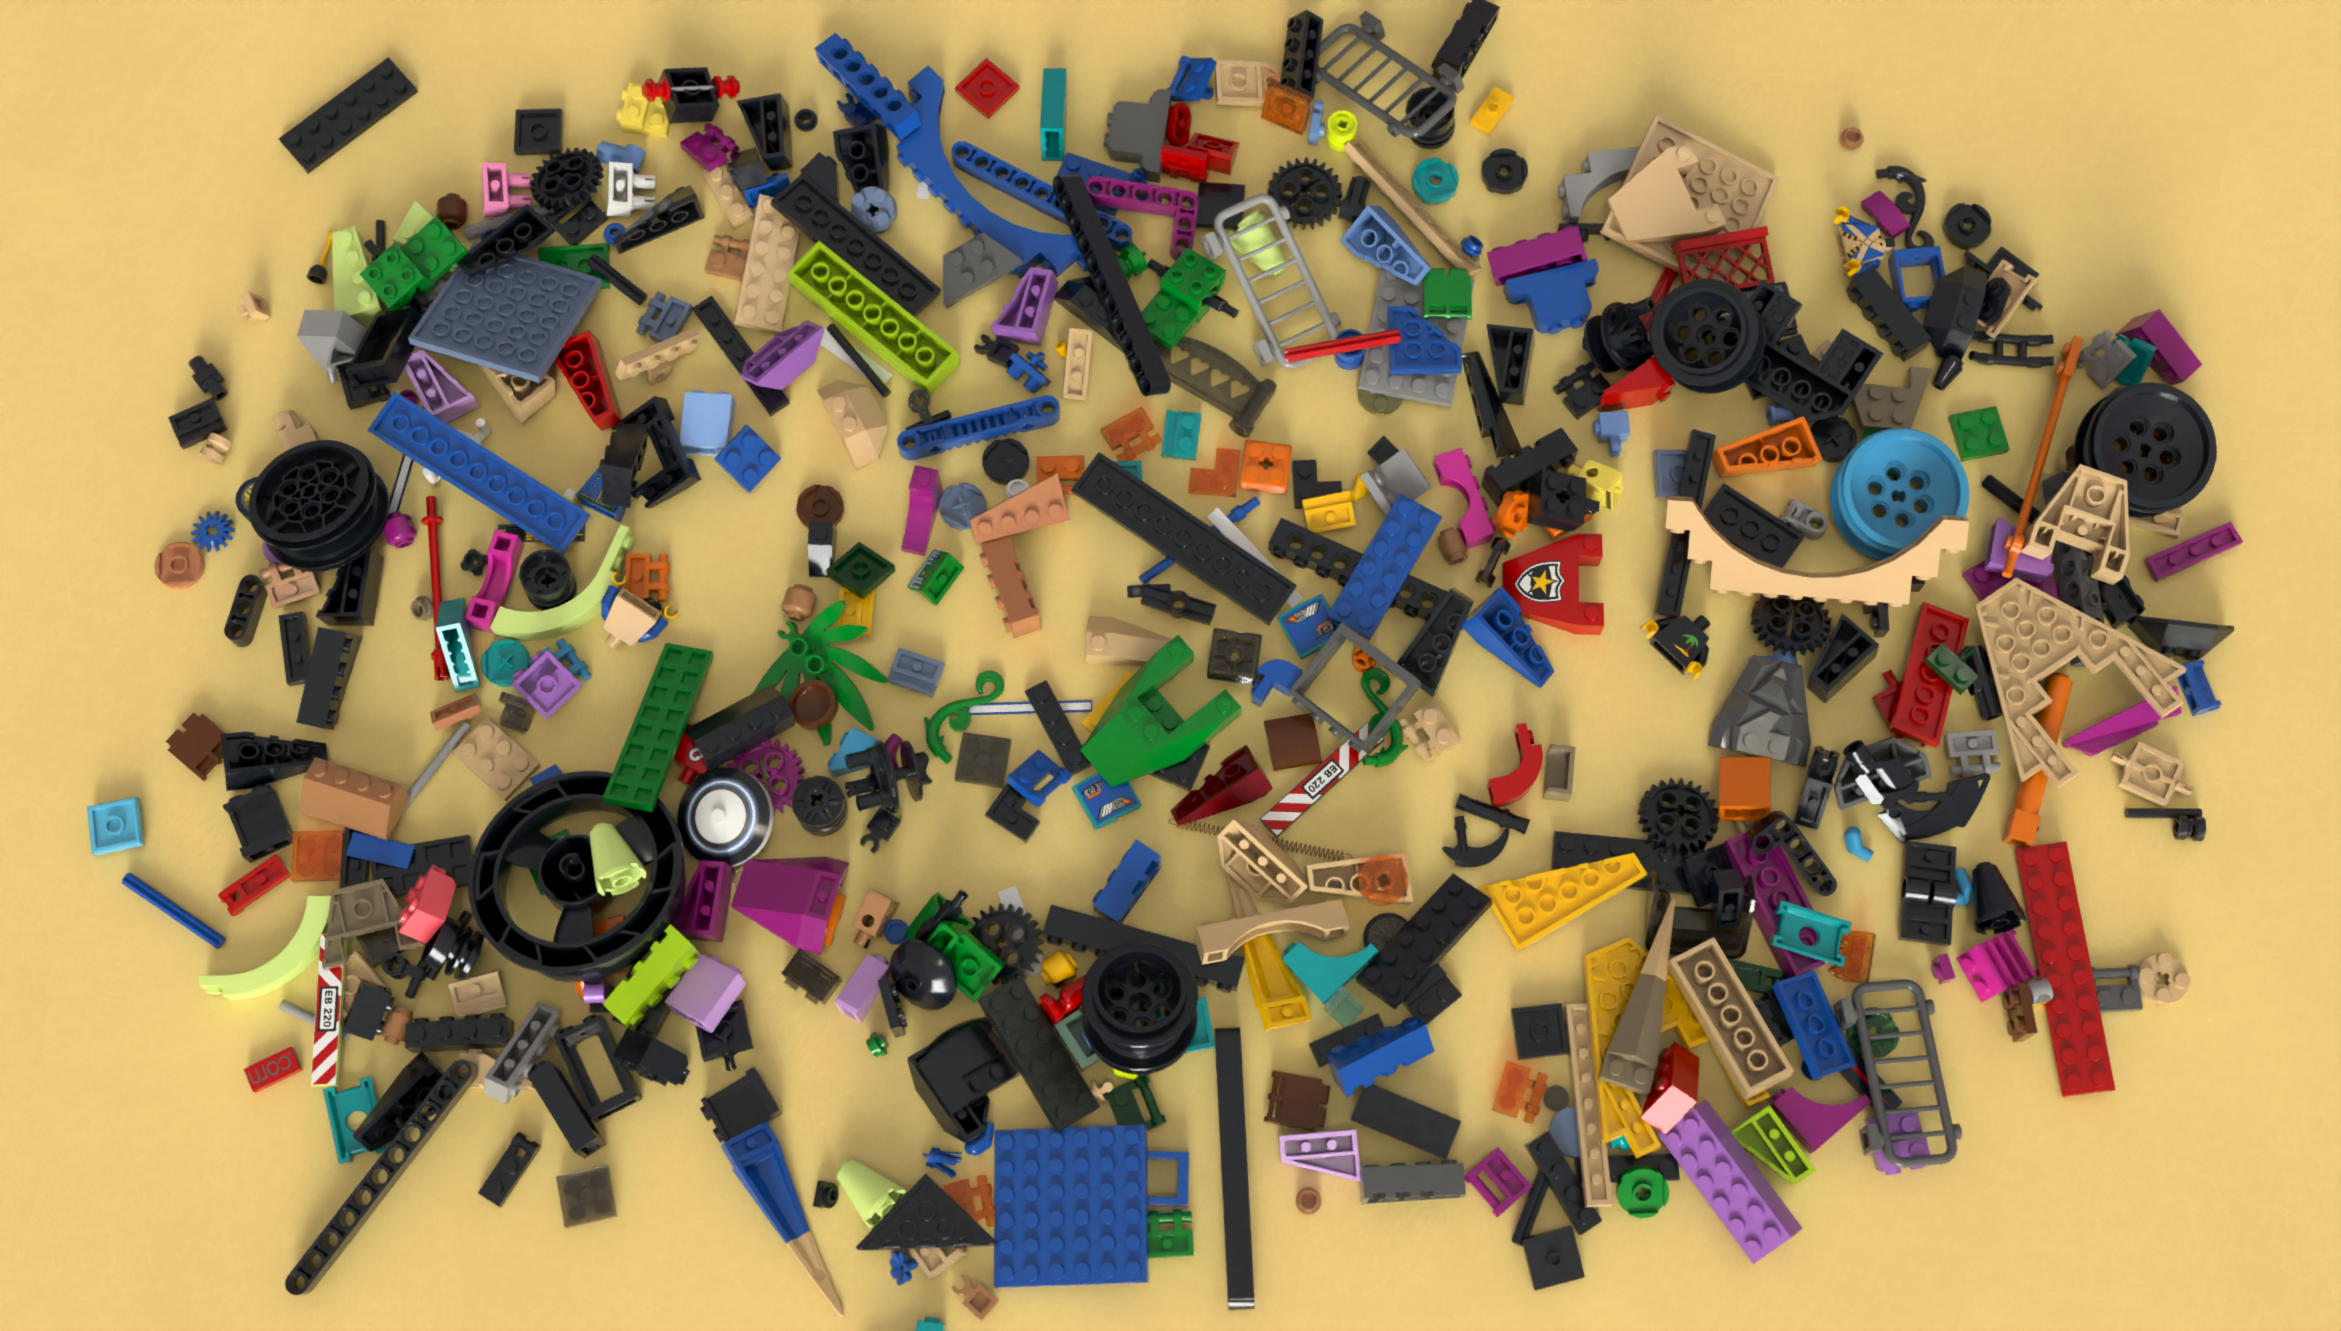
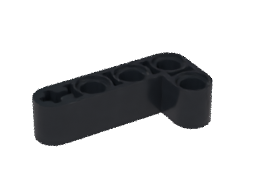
M1783 811L1771 812L1747 831L1746 840L1756 852L1765 854L1781 845L1807 882L1818 894L1829 896L1835 892L1837 888L1836 879L1794 821ZM1785 820V825L1780 829H1776L1777 823ZM1765 835V839L1762 843L1755 844V841L1759 836ZM1799 839V844L1794 848H1790L1792 841ZM1813 858L1812 864L1804 867L1805 862ZM1820 874L1825 881L1823 884L1816 877Z

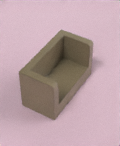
M1550 745L1547 751L1543 799L1569 801L1572 795L1576 747Z

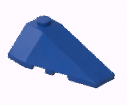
M1501 586L1471 612L1463 629L1479 645L1540 688L1554 673V669L1542 647L1536 645L1530 634L1532 632L1530 625L1524 623L1519 613L1521 612L1519 605Z

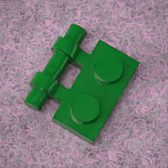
M1173 1210V1213L1158 1214V1211H1150V1214H1148V1225L1151 1224V1231L1148 1232L1149 1259L1194 1256L1193 1230H1182V1223L1192 1222L1191 1212ZM1174 1223V1230L1159 1231V1224Z

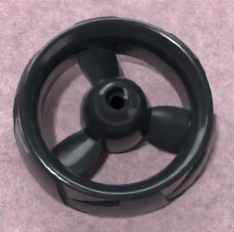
M580 771L566 773L543 780L521 792L508 802L488 824L480 837L471 860L468 877L469 902L475 921L483 935L496 951L510 962L522 968L541 973L556 981L578 983L607 978L632 965L651 951L649 948L655 941L660 942L666 937L665 929L670 924L674 925L683 905L686 888L684 842L676 821L659 798L653 812L604 803L603 795L612 776V773ZM587 811L612 812L627 817L628 819L619 823L615 829L643 866L652 862L648 886L637 906L618 925L596 937H593V915L605 910L612 903L616 895L612 896L611 892H604L605 895H601L597 891L590 836L572 835L553 842L549 837L540 832L546 826L563 817ZM513 865L538 870V882L543 893L557 909L562 911L553 942L528 934L513 921L507 906V885Z

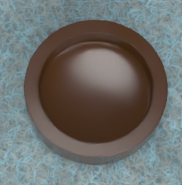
M809 680L799 684L792 691L788 705L794 713L795 722L799 726L808 730H817L827 726L836 716L838 698L826 683L819 680Z

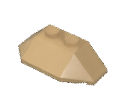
M837 380L818 389L817 393L856 469H861L878 461L889 425L869 386Z
M1233 818L1218 834L1221 867L1257 900L1292 903L1308 887V883L1295 861L1258 827Z

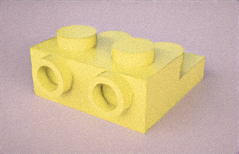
M629 82L628 89L624 88L622 91L623 109L619 108L617 111V122L620 123L622 131L668 138L671 123L668 122L661 98L656 97L654 102H648L642 95V84Z

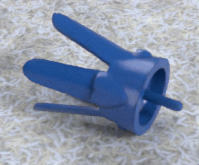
M935 1147L931 1148L929 1154H922L928 1157L926 1166L937 1168L951 1178L956 1176V1172L944 1164L954 1166L962 1161L960 1157L949 1155H959L962 1152L941 1151L940 1148Z

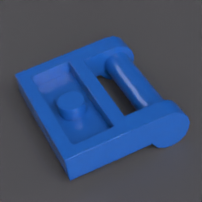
M1182 56L1170 88L1166 89L1171 90V100L1173 102L1200 101L1217 64L1213 58ZM1190 69L1189 72H1188V74H1187V76H1186V78H1185V81H1184L1183 84H1182V81H1183V79H1184V77H1185V75H1186V73H1187V70Z
M1038 749L1008 775L1006 782L1033 805L1040 807L1049 794L1058 786L1066 784L1071 779V773L1066 768H1060ZM1049 774L1054 777L1039 791L1034 790Z

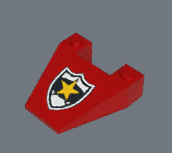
M1578 533L1502 564L1503 589L1517 602L1521 609L1519 613L1522 617L1573 634H1601L1604 627V603L1579 602V566H1599L1603 557L1602 534Z

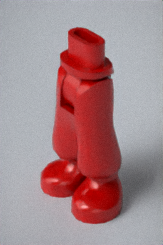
M1086 974L1063 988L1059 993L1058 1000L1047 993L1039 997L1041 1003L1038 1005L1053 1027L1081 1007V991Z

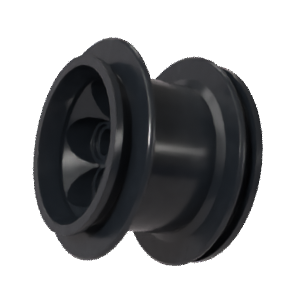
M1697 279L1676 287L1660 302L1650 326V344L1658 364L1681 386L1699 393H1720L1739 386L1757 369L1765 349V327L1759 312L1741 290L1722 280ZM1699 310H1706L1704 319H1695V315ZM1722 314H1730V319L1727 323H1719V317ZM1689 328L1690 335L1686 339H1681L1679 337L1681 330ZM1712 333L1715 340L1713 343L1708 344L1705 336ZM1731 335H1736L1738 337L1737 343L1733 346H1728L1726 344L1727 338ZM1692 350H1697L1698 357L1694 361H1688V353ZM1715 354H1721L1722 359L1720 363L1716 365L1711 364V357Z
M1130 943L1107 951L1088 970L1081 991L1083 1028L1092 1050L1104 1063L1124 1073L1137 1075L1151 1074L1172 1066L1186 1053L1197 1028L1196 1007L1198 989L1191 969L1182 958L1171 950L1159 945ZM1136 983H1140V984H1142L1143 986L1137 988V987H1134V986H1132V985H1134V984H1136ZM1159 993L1166 994V996L1162 998L1157 997L1156 995ZM1115 996H1119V997H1121L1122 999H1121V1000H1118V1001H1115V1000H1112L1111 998H1113V997H1115ZM1160 1016H1165V1017H1166V1018L1163 1019V1020L1157 1019V1018H1159ZM1117 1019H1121V1020H1123L1124 1022L1121 1023V1022L1117 1021Z

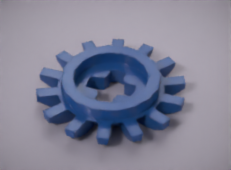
M216 511L213 517H211L210 512H207L206 520L202 516L198 517L202 522L201 524L193 523V527L198 528V530L192 531L191 535L198 536L192 541L194 544L200 541L199 549L206 545V552H210L211 546H214L216 551H220L218 545L228 546L225 540L233 539L228 533L235 532V528L228 527V525L233 523L232 520L224 521L228 517L227 514H223L219 518V511ZM216 525L218 533L207 536L209 534L207 528L209 526L213 528Z

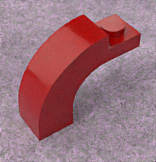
M1526 723L1517 724L1514 729L1520 755L1519 767L1509 775L1492 778L1488 781L1487 788L1491 804L1496 808L1513 804L1524 797L1533 787L1541 770L1543 760L1542 745H1531L1534 744L1532 730L1527 729Z

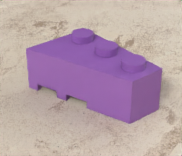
M1029 268L1015 289V294L1010 302L1006 303L1002 308L1003 312L998 320L994 321L990 326L996 339L999 337L1007 341L1041 346L1058 286L1053 270Z

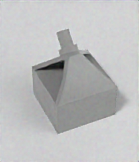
M305 310L297 336L318 365L323 367V371L327 374L328 382L333 383L338 381L336 374L337 365L352 360L367 329L344 311Z

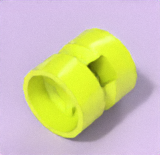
M1336 111L1328 119L1326 141L1328 146L1336 152H1346L1343 147L1347 142L1356 140L1357 119L1349 111Z

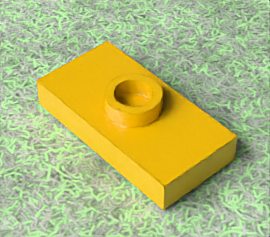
M1495 86L1472 117L1470 124L1490 135L1514 102V97Z

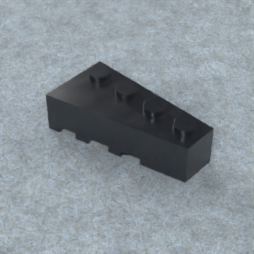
M1486 0L1467 2L1462 12V17L1454 24L1452 32L1446 38L1431 65V68L1434 69L1433 76L1440 79L1438 68L1443 63L1461 74V78H1464L1498 19L1499 6Z

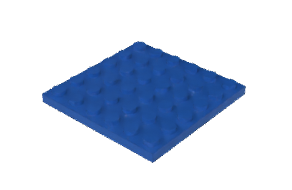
M1147 1125L1068 1127L1057 1133L1053 1128L995 1131L994 1240L997 1241V1244L994 1246L995 1288L1149 1283Z

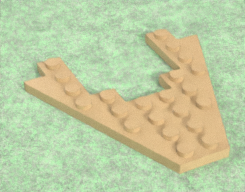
M2014 578L1975 605L2021 782L2042 770L2058 789L2078 776V771L2033 717L2034 714L2052 703V699L2038 682L2076 656L2080 658L2092 674H2095L2114 661L2161 719L2183 704L2181 698L2169 685L2170 682L2186 672L2187 669L2183 665L2018 578Z

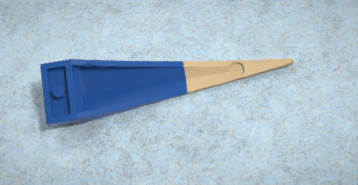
M767 1121L723 1142L721 1148L733 1166L735 1175L834 1311L842 1318L844 1316L843 1309L808 1227L780 1143Z

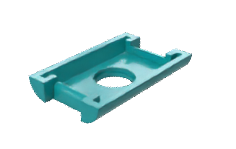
M1780 900L1775 910V914L1780 915L1777 932L1770 937V944L1844 967L1846 956L1840 955L1839 950L1842 935L1850 933L1852 922ZM1810 927L1816 932L1817 941L1814 945L1807 946L1801 942L1799 938L1801 928Z
M371 1076L361 1078L360 1086L339 1092L335 1086L323 1089L339 1164L353 1162L352 1156L369 1151L352 1136L355 1131L349 1128L347 1121L349 1115L355 1111H362L368 1116L377 1104ZM386 1144L376 1149L375 1152L377 1154L383 1153L387 1148Z

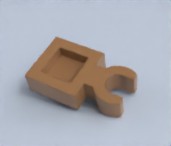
M962 1275L961 1278L966 1282V1287L959 1290L953 1285L951 1288L957 1295H965L967 1297L962 1304L983 1321L999 1300L980 1283L973 1288L970 1279Z

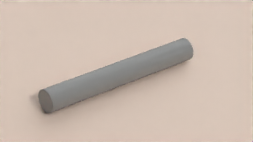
M286 1000L281 1002L279 1009L314 1026L315 1014ZM342 1028V1040L346 1041L350 1034L344 1032Z

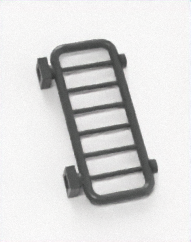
M1365 11L1359 16L1362 24L1361 28L1354 24H1344L1336 28L1321 42L1319 56L1345 33H1352L1357 37L1323 68L1318 66L1316 84L1324 80L1388 124L1387 130L1393 137L1396 138L1400 133L1409 138L1420 137L1455 106L1457 101L1456 93L1458 94L1464 89L1461 74L1446 63H1443L1438 68L1440 75L1438 80L1381 42L1380 40L1385 37L1382 22L1369 12ZM1360 40L1372 46L1368 52L1338 79L1326 71ZM1378 50L1388 57L1354 89L1342 82L1374 51ZM1393 60L1403 67L1398 74L1369 100L1357 92L1390 61ZM1407 71L1420 78L1385 110L1372 103ZM1423 81L1435 88L1429 96L1401 121L1388 114ZM1439 92L1448 98L1419 127L1409 128L1404 125Z
M1901 979L1859 984L1854 988L1851 998L1839 1000L1833 1005L1841 1030H1848L1856 1023L1877 1123L1867 1124L1859 1130L1864 1156L1874 1155L1882 1150L1885 1159L1890 1164L1901 1168L1938 1165L1950 1162L1957 1153L1956 1140L1962 1138V1129L1959 1124L1952 1123L1929 1015L1934 1014L1935 1011L1933 1000H1925L1922 988L1912 980ZM1907 989L1913 993L1916 1006L1864 1010L1862 995L1867 992ZM1907 1011L1918 1012L1921 1030L1872 1035L1868 1033L1865 1015ZM1923 1035L1927 1055L1874 1060L1870 1040ZM1928 1060L1932 1080L1879 1085L1875 1066L1877 1064ZM1934 1085L1938 1105L1884 1109L1881 1094L1883 1089ZM1939 1110L1943 1130L1890 1135L1886 1115ZM1944 1135L1947 1145L1946 1152L1942 1154L1898 1157L1893 1151L1891 1140Z

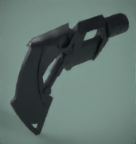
M1861 740L1850 743L1843 750V754L1857 772L1855 782L1871 804L1882 806L1883 811L1876 815L1901 843L1938 835L1956 826L1965 827L1979 805L1991 779L1988 773H1982L1948 782L1945 792L1927 793L1926 791H1918L1919 782L1911 777L1900 761V755L1888 758H1874ZM1875 769L1888 789L1877 790L1867 774ZM1979 780H1983V782H1982V784H1981V786H1980V788H1979V783H1978V781H1979ZM1901 799L1907 804L1927 801L1938 802L1931 810H1914L1901 805L1898 800Z

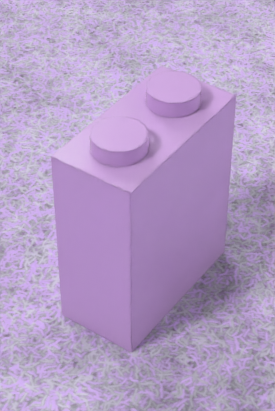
M700 953L697 957L698 962L694 967L686 971L665 1003L677 1016L712 1033L746 986V982L741 977L742 972L735 966L729 965L727 967L717 957L713 955L707 957Z

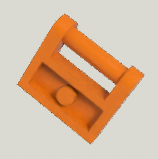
M1084 455L1036 456L1037 482L1054 473H1058L1060 481H1078L1085 471ZM1061 485L1063 495H1072L1071 489L1074 485Z

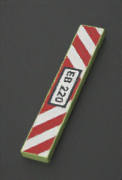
M320 934L311 1086L313 1087L339 1086L346 965L323 970L322 960L324 958V945L327 934ZM348 938L342 939L345 958H347Z

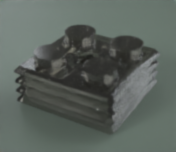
M1215 628L1212 636L1207 678L1254 685L1261 647V634ZM1233 653H1237V656L1239 658H1237L1234 661L1231 660V657L1228 656H1232Z

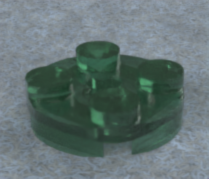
M1870 1007V1008H1866V1009H1864V1010L1880 1009V1008ZM1889 1013L1865 1015L1868 1030L1874 1027L1877 1034L1899 1032L1898 1026L1896 1027L1895 1022L1892 1020L1893 1017ZM1855 1023L1846 1030L1847 1042L1863 1057ZM1899 1037L1870 1040L1874 1059L1883 1058L1893 1051L1898 1044Z

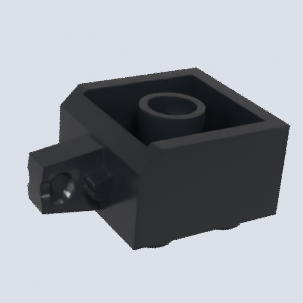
M1542 469L1530 477L1527 523L1562 531H1574L1584 524V516L1586 514L1594 515L1599 511L1600 502L1586 498V478Z
M629 1028L626 1029L613 1054L614 1057L621 1060L619 1065L631 1071H636L639 1073V1076L649 1081H655L663 1086H666L667 1083L676 1086L678 1083L683 1085L690 1072L686 1068L688 1066L687 1055L652 1036Z

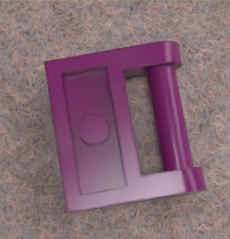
M1499 1147L1464 1176L1465 1181L1471 1183L1492 1207V1212L1496 1217H1499L1532 1188L1531 1184ZM1482 1171L1485 1172L1507 1198L1501 1203L1478 1177Z

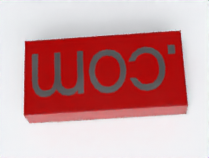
M293 1047L282 1050L244 1069L254 1093L303 1071Z

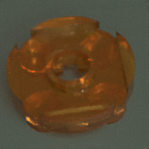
M1379 855L1371 858L1361 867L1357 879L1359 892L1368 902L1374 905H1392L1406 893L1409 877L1403 864L1398 859L1388 855ZM1386 874L1390 884L1384 885L1382 888L1379 886V882L1376 881V877Z

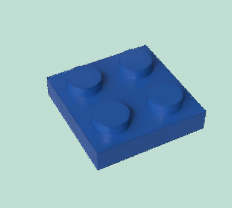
M745 425L713 460L747 493H750L777 464L781 457L748 425Z

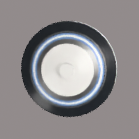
M733 768L713 769L696 778L683 794L678 808L677 825L681 832L684 846L693 857L699 861L726 862L729 866L735 867L754 858L767 843L773 826V805L766 788L753 775Z

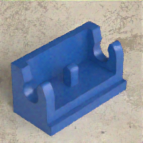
M2204 660L2182 664L2187 670L2177 679L2192 716L2218 710L2222 704L2220 700H2215L2203 670Z

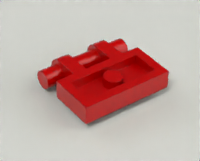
M1163 144L1161 149L1162 173L1170 175L1171 178L1183 177L1190 179L1191 182H1207L1209 175L1207 173L1208 153Z

